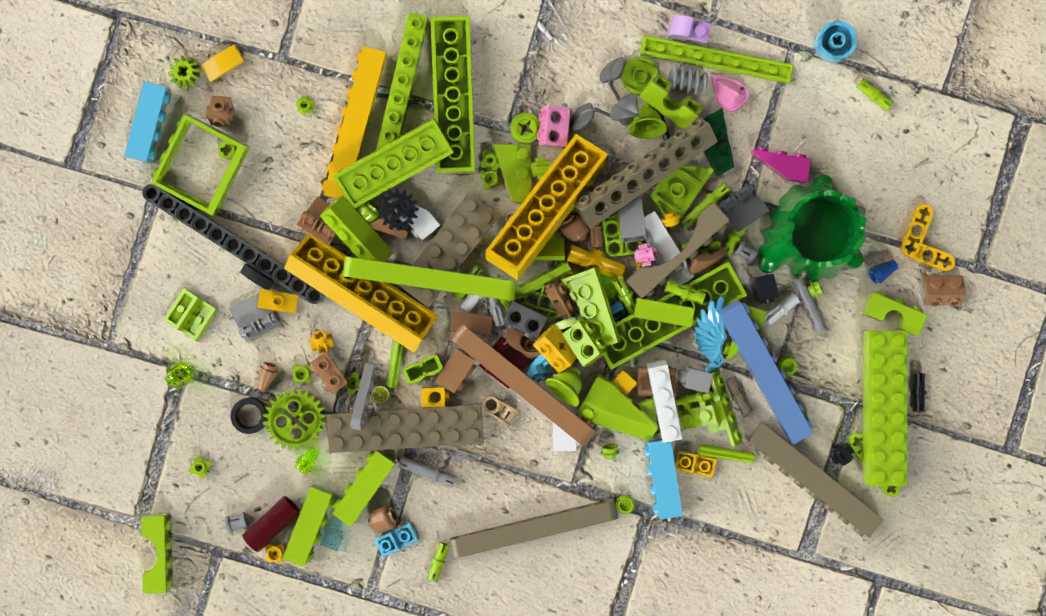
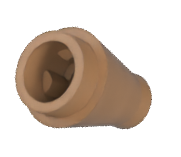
M264 362L260 366L257 389L268 392L269 387L279 373L277 365Z

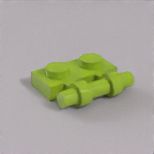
M698 391L693 395L683 394L681 397L675 398V404L683 405L685 408L678 411L683 430L720 422L716 403L708 404L707 399H712L713 397L711 391L709 393ZM698 401L700 406L693 407L692 402Z

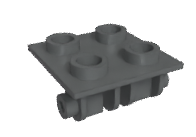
M745 184L743 188L735 191L733 195L731 194L730 197L720 201V204L717 205L737 232H740L770 211L754 192L751 184Z

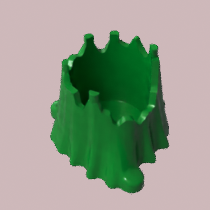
M828 175L818 176L810 187H803L802 185L792 186L779 199L778 209L770 213L772 220L770 227L764 228L761 231L764 243L758 248L760 255L758 267L760 271L769 274L776 271L782 265H788L792 270L793 276L806 273L811 281L815 282L822 278H833L841 269L860 267L864 261L859 249L866 240L864 235L865 223L867 221L864 217L866 209L862 206H857L855 198H850L835 191L833 180Z

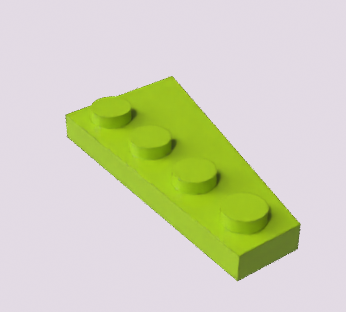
M598 267L562 279L561 281L564 286L566 285L570 291L571 298L579 306L581 315L594 325L595 332L605 342L606 346L621 342Z

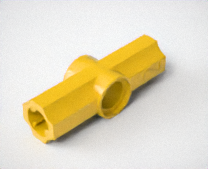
M571 245L566 255L567 261L585 267L586 271L598 267L599 274H604L619 280L617 276H622L625 270L624 264L605 258V254L600 250L587 251Z

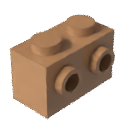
M456 348L435 382L452 393H455L456 390L460 392L466 383L463 379L467 374L471 376L476 368V365H474L476 360Z

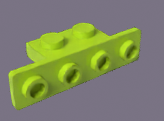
M717 370L712 372L713 397L707 400L708 404L716 403L720 422L707 425L709 434L726 429L731 446L735 447L742 443V433L737 427L736 414L732 411L730 396L724 387V378L720 371Z

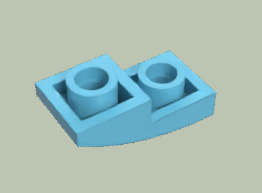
M540 354L531 364L526 375L536 383L542 382L547 375L552 373L550 370L552 365Z
M409 522L376 538L375 542L382 557L418 541L420 538L413 523Z

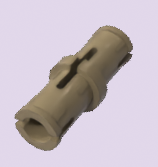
M736 376L727 379L725 383L741 415L743 416L753 411L745 396L746 392L740 387Z

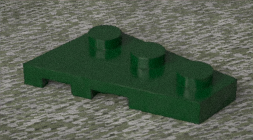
M723 107L703 118L710 124L718 141L703 151L717 177L735 167L725 125Z

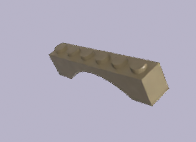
M712 203L698 216L692 238L677 256L661 265L639 268L626 282L641 298L644 296L648 298L655 292L653 288L658 283L662 286L670 279L668 275L673 270L677 272L684 266L683 261L689 257L691 260L699 253L697 249L702 244L707 246L714 239L712 237L713 234L717 231L719 233L724 231L728 227L726 223L729 219L715 203Z

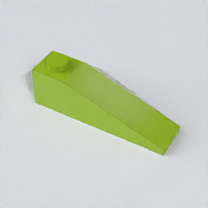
M598 375L577 415L594 424L651 441L659 426L643 410H639L632 403V399L626 398L619 391L620 388L615 383Z

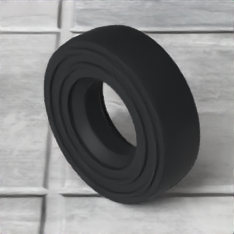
M245 264L240 271L246 278L266 290H270L274 284L271 278L248 264Z

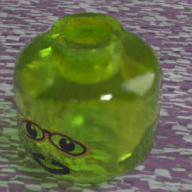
M178 361L165 370L167 376L164 379L169 387L174 386L175 389L179 390L193 381L192 376L194 374L187 362Z

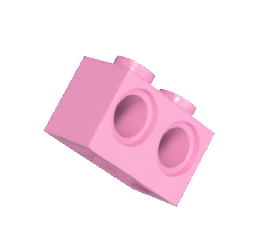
M550 105L542 107L539 113L541 125L537 133L540 146L555 148L567 146L570 108ZM552 112L556 115L555 122L551 119ZM550 132H553L554 134L553 141H551L549 138Z

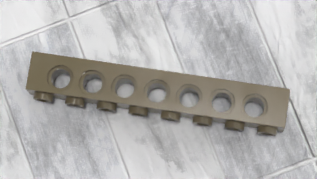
M701 117L693 120L690 125L677 131L671 138L661 142L659 146L645 153L643 157L629 164L627 168L613 175L611 179L597 186L589 194L582 196L574 203L582 221L590 229L717 143L718 141L710 124Z

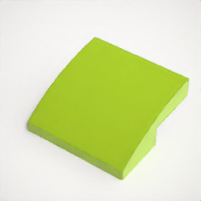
M183 288L163 320L194 341L199 342L219 310L191 291Z

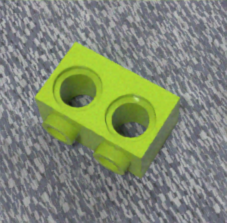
M587 319L578 321L562 334L583 367L591 365L608 352L605 342L598 337L594 325ZM580 330L583 332V338L579 334ZM590 346L594 349L593 354L590 352Z

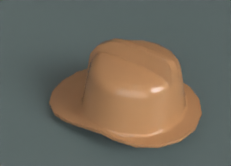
M508 328L506 339L510 346L530 359L537 358L541 354L533 346L537 338L532 340L524 336L523 331L519 329L513 331Z

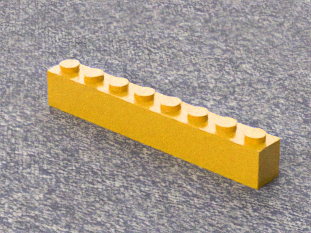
M363 46V50L358 52L357 62H359V65L352 74L354 83L353 87L348 89L347 99H349V102L342 111L344 120L342 125L339 124L337 136H339L338 143L333 145V161L329 162L327 167V173H329L328 180H324L322 186L323 195L326 197L338 199L340 196H343L346 199L333 178V174L360 160L388 56L384 51Z

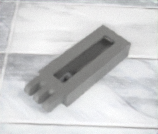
M642 194L636 197L635 201H631L619 209L621 239L623 243L647 240Z

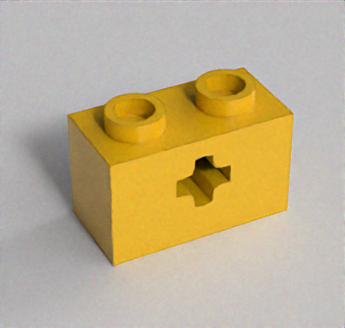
M554 324L539 336L533 346L560 373L571 366L577 357L563 337L562 331Z

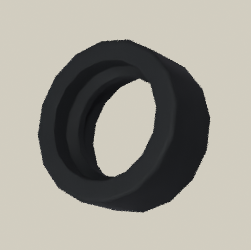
M253 397L239 400L231 410L230 418L232 425L243 434L259 432L265 427L263 422L268 420V418L263 416V414L269 413L265 408L266 405L263 401ZM244 405H255L260 410L261 419L257 425L247 427L240 422L238 417L239 411Z

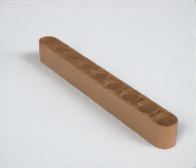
M461 324L450 338L582 446L585 447L595 435L596 431L464 324Z

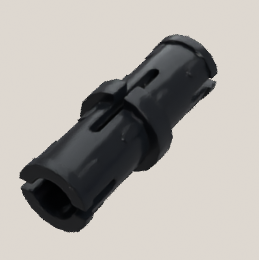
M913 373V390H911V394H913V412H925V395H927V390H925L926 373Z

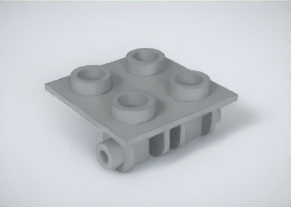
M259 293L229 308L240 330L239 334L242 338L244 337L246 343L280 326L272 310L257 308Z

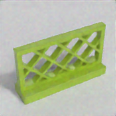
M565 260L517 285L515 300L534 307L536 310L548 311V316L550 317L547 323L558 318V313L552 310L554 301L551 302L549 309L539 306L542 296L548 297L547 294L543 293L546 284L553 283L558 277L561 280L567 274H570V276L574 275L568 261ZM529 294L539 295L537 305L526 302ZM500 299L502 305L508 311V305L512 303V300ZM514 312L512 315L513 320L520 322L521 314ZM531 320L530 326L535 329L539 328V323L533 325L534 321H537Z

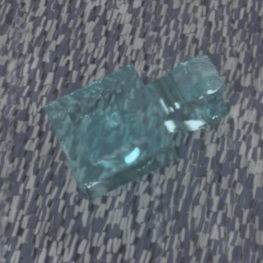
M335 517L332 527L326 526L320 542L321 546L335 551L339 550L345 533L340 530L343 521Z

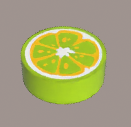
M378 385L373 388L371 399L376 404H385L390 399V390L384 385Z

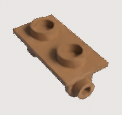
M558 277L553 283L550 282L545 285V292L551 302L556 299L558 300L557 303L553 304L558 316L562 317V319L571 318L577 311L576 305L570 299L566 286Z

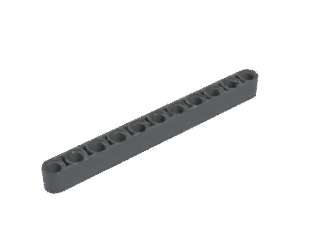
M148 184L143 188L142 195L145 200L311 304H320L324 301L325 295L319 292V300L313 301L311 293L316 289L284 269L285 265L174 195L153 184ZM155 188L157 195L152 199L149 193ZM168 199L173 200V206L170 209L166 208V201ZM184 209H188L190 212L187 219L182 217ZM201 219H204L206 222L204 229H199L198 222ZM220 229L222 237L217 240L214 237V232ZM236 239L239 244L238 248L232 250L230 243ZM252 249L255 256L252 260H248L246 254ZM265 260L271 262L269 270L263 269L262 264ZM281 270L287 272V278L284 281L279 279V272ZM298 280H301L304 284L301 291L295 288V283Z

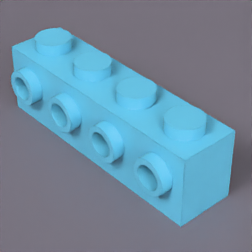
M143 82L124 154L125 157L150 164L152 160H155L157 155L156 144L162 136L160 128L167 117L165 109L172 97L170 89L167 87Z
M662 439L647 441L644 452L645 457L649 458L650 461L647 471L648 476L652 477L653 484H650L651 496H655L656 503H653L654 515H658L659 519L683 516L672 443H663Z

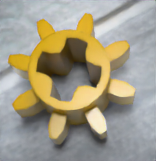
M323 330L315 332L312 338H310L312 351L317 350L319 354L330 352L331 347L334 346L332 334H327Z

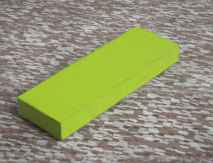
M637 298L633 317L692 327L695 308Z

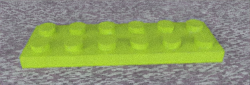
M435 118L333 174V178L350 205L356 208L453 154L454 151Z

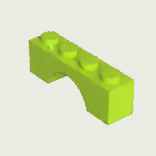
M169 513L145 514L141 516V536L152 541L157 550V561L154 567L142 574L143 594L167 593L173 587V576H170V568L173 565V559L170 557L172 538H169L172 520L169 518Z

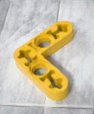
M928 204L919 205L913 212L900 245V252L903 256L941 271H949L955 266L953 256L922 244L933 217V209ZM925 208V212L928 213V215L923 216L921 222H915L916 219L920 220L922 214L919 213V211ZM915 225L920 226L922 230L919 236H915L912 233V228ZM908 238L918 239V242L914 241L912 243L914 251L908 254V249L905 246L910 245L912 241L908 240ZM925 250H929L932 253V258L929 261L923 259L922 255ZM937 258H939V259H946V258H947V262H949V265L943 267V263H942V262L935 261V260H936Z

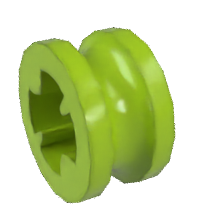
M222 142L218 146L219 155L227 160L232 159L236 147L228 142ZM227 145H229V148L232 149V152H229L228 156H225V153L222 152V150L226 149Z

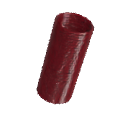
M283 496L242 534L244 541L251 549L260 552L300 514V510L290 498Z

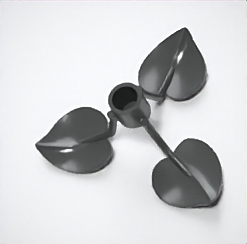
M623 57L608 63L600 73V81L602 83L608 82L619 103L612 107L611 113L596 107L593 108L591 103L580 106L571 117L569 123L570 132L581 130L588 126L594 118V112H599L614 121H619L624 126L629 124L633 117L639 116L636 95L628 94L620 98L612 84L613 80L620 78L624 71L625 59Z

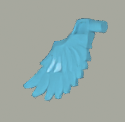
M720 296L715 306L714 301L710 300L707 314L704 309H701V319L697 317L698 326H694L697 333H694L693 336L696 338L694 342L697 344V349L710 361L709 365L705 368L708 373H711L716 367L719 368L724 362L722 345L727 339V335L725 333V326L717 313L718 310L723 308L724 298Z

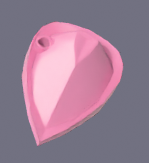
M712 75L713 88L720 107L729 112L742 107L749 97V91L746 86L736 80Z

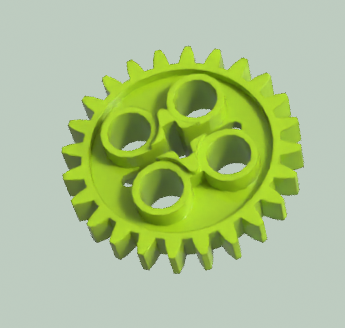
M290 388L289 394L282 390L281 397L275 394L277 400L273 401L270 399L269 401L272 406H265L269 413L263 414L264 417L268 418L263 424L269 426L265 429V432H271L268 438H276L274 444L277 445L281 442L282 449L288 445L289 451L292 450L293 446L299 451L300 445L306 449L307 442L313 445L312 439H319L317 432H324L320 425H326L325 422L321 421L326 415L320 414L324 407H318L321 401H313L315 395L312 394L308 397L307 390L301 394L300 388L297 389L296 393ZM292 401H296L298 404L297 409L294 411H290L288 408L289 403ZM284 408L294 417L297 416V419L307 426L308 430H304L297 423L292 422L288 416L281 412V409ZM312 413V420L308 423L304 422V415ZM280 416H284L286 419L285 424L282 426L276 425V420ZM299 428L301 431L300 435L296 438L292 437V430Z

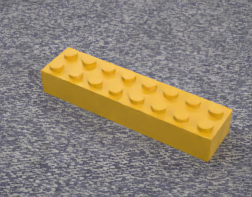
M575 134L486 249V260L516 280H519L574 208V203L584 195L606 166L608 154Z
M308 233L290 254L284 269L407 349L415 352L431 330L438 315L387 282L342 276L346 255Z

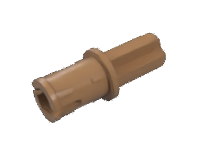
M601 223L591 229L589 228L591 248L602 246L601 229L603 227Z

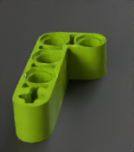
M617 210L613 215L601 221L605 251L610 257L634 255L635 251H631L628 248V243L622 242L619 210ZM609 224H614L617 228V232L613 235L609 234L606 230ZM636 241L638 245L642 244L641 241ZM611 243L618 244V253L613 254L609 251Z

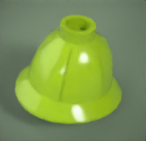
M650 104L642 105V108L638 110L639 116L634 117L633 122L628 127V133L631 136L642 139L657 138L667 132L666 123L662 121L661 115Z
M571 367L569 370L558 373L554 378L546 380L548 388L559 399L573 407L579 405L578 395L582 387V380L579 377L581 372L578 369Z

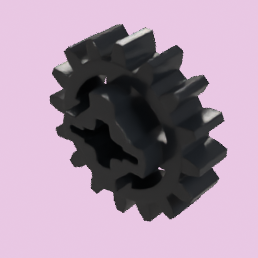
M398 188L394 194L389 190V196L382 195L384 201H378L381 208H378L377 212L382 213L378 218L385 220L383 222L384 226L389 223V229L392 230L396 226L397 231H400L401 226L408 229V223L414 225L412 219H418L415 212L419 211V208L414 206L418 201L411 200L414 195L406 196L407 191L403 190L400 193ZM399 197L397 201L389 203V200ZM406 200L411 206V211L407 210L405 206ZM399 205H401L400 208L406 213L399 212L397 215H395L396 212L392 208H390V206L398 207ZM385 209L390 211V220L386 216ZM408 217L405 221L397 223L400 218Z

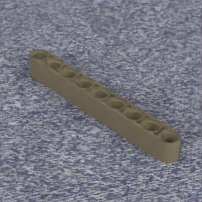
M608 499L455 536L449 539L453 558H460L613 521L619 517L614 499Z

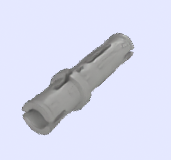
M804 278L793 281L792 284L806 310V317L810 319L816 334L827 330L828 328L821 316L822 312L820 309L818 310Z
M402 456L398 468L432 479L434 483L437 481L450 487L453 486L456 478L455 475L440 471L441 468L437 467L435 469Z

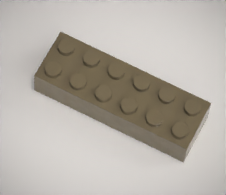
M468 192L412 266L458 272L498 220L499 215ZM398 284L428 308L433 305L443 292L442 290Z

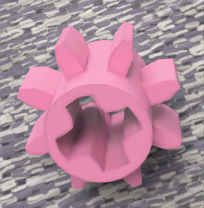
M650 243L638 245L639 249L635 250L636 262L638 264L642 263V267L655 265L654 261L658 260L656 247H651Z

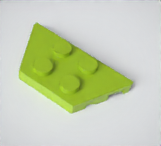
M683 165L661 180L650 196L662 217L667 212L675 211V214H680V221L714 169ZM677 225L668 228L673 232Z

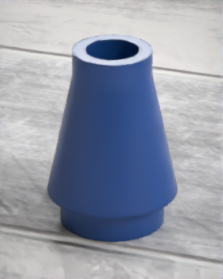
M892 259L888 262L872 266L868 274L875 284L878 282L882 283L899 267L896 261Z

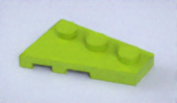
M493 144L492 147L496 153L499 168L502 170L511 203H523L532 191L531 145Z

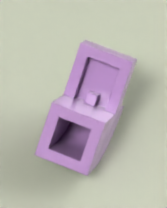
M673 16L667 38L686 42L688 39L707 44L712 24L694 20L692 17Z

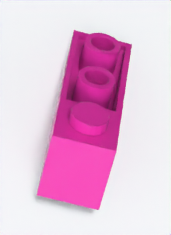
M757 147V150L751 151L752 156L784 180L798 183H806L808 181L811 159H807L806 155L795 154L794 156H789L787 152L776 150V153L768 152L767 148Z

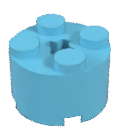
M834 21L826 24L817 33L814 41V49L817 55L829 63L843 61L854 52L857 46L856 31L849 23L844 21ZM835 39L838 40L837 45L833 43Z

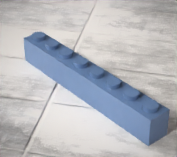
M735 300L718 310L717 313L787 439L794 445L813 434L810 428L813 426L807 416L804 417L801 412L804 408L799 400L795 401L793 388L790 384L787 385L784 379L786 376L784 372L775 365L777 359L772 352H768L766 348L768 343L765 338L759 336L757 323L754 319L751 320L748 314L750 311L747 305Z

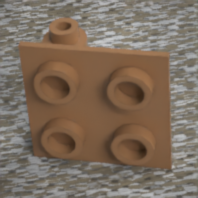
M317 196L307 211L301 214V219L296 225L329 246L337 234L325 223L320 215L330 204Z

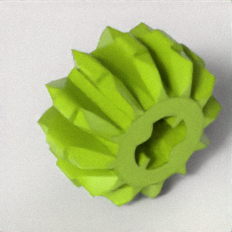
M181 56L180 61L175 58V66L169 65L173 69V71L168 72V75L172 76L170 81L172 83L177 82L176 86L178 88L184 86L185 89H189V83L192 86H196L194 80L201 79L196 74L202 72L201 69L197 68L199 63L197 61L193 62L192 57H188L186 60L185 56ZM183 69H186V70H187V71H186V73H187L186 76L183 75V71H182Z

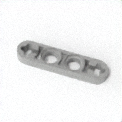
M365 363L351 418L352 430L361 431L363 429L377 373L376 363Z

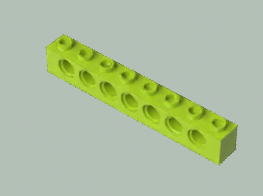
M408 13L376 150L402 136L428 28V16Z

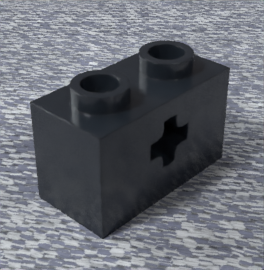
M774 274L749 279L755 301L767 304L774 302L775 297L780 296Z

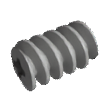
M674 64L672 69H670L667 80L672 83V89L679 85L680 91L687 87V93H690L693 88L695 95L701 90L703 97L708 83L707 72H704L700 76L699 70H696L693 75L692 68L685 72L684 66L678 71L677 64Z

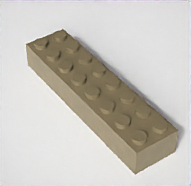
M482 403L446 405L445 407L368 410L361 431L351 429L353 411L327 414L329 453L484 443Z

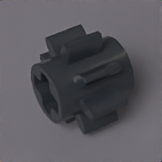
M840 442L831 449L833 454L830 457L835 464L840 463L844 466L854 459L852 454L855 451L848 443L845 445L843 442Z

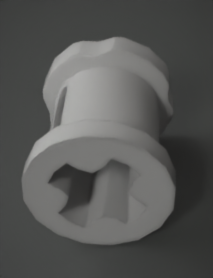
M742 240L733 254L735 256L739 255L750 265L759 250H754Z
M245 512L238 516L225 517V524L229 534L233 533L234 530L248 529L249 527Z

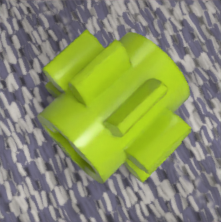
M544 157L535 158L536 162L531 163L532 176H538V181L541 180L551 167L550 160L545 161Z

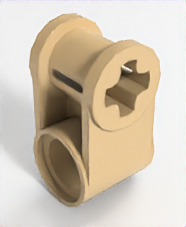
M488 395L483 400L484 410L507 427H510V422L515 414L520 412L494 395ZM493 399L496 401L497 405L494 409L486 407L488 400Z

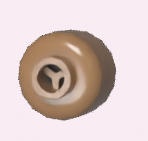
M570 214L562 222L561 231L569 242L577 241L581 243L588 237L586 234L589 231V227L582 221L580 215Z
M384 505L371 511L368 523L371 529L378 533H383L395 528L396 522H398V515L394 508Z

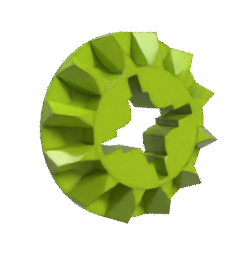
M521 113L515 116L510 125L513 138L517 142L524 144L531 143L537 139V133L540 129V122L537 117L530 113ZM530 121L529 129L531 132L526 131L521 135L522 128L518 124L526 125Z

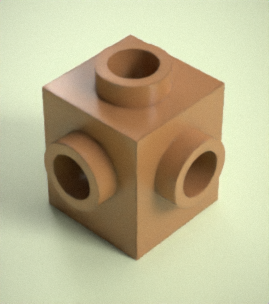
M212 95L210 106L206 107V117L209 118L210 125L230 127L231 120L235 118V108H233L231 97Z

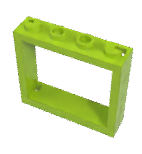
M184 114L180 121L177 122L178 129L176 133H173L168 141L170 145L167 151L165 150L160 157L162 162L159 168L154 170L151 184L212 216L218 215L251 146L190 114ZM191 124L237 147L210 204L165 181Z

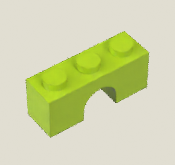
M657 72L643 88L640 98L658 110L661 115L674 122L677 127L684 129L699 117L703 106L688 95L682 101L672 100L668 96L672 83Z
M881 291L869 294L861 314L877 321H884L886 314L893 310L899 316V323L896 329L907 331L908 334L913 336L920 335L928 316L922 313L923 309L913 305L912 308L905 306L906 302L897 298L893 301L887 298L888 294Z

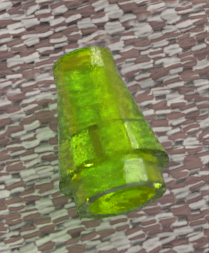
M311 446L295 461L294 468L307 475L308 472H311L320 452Z

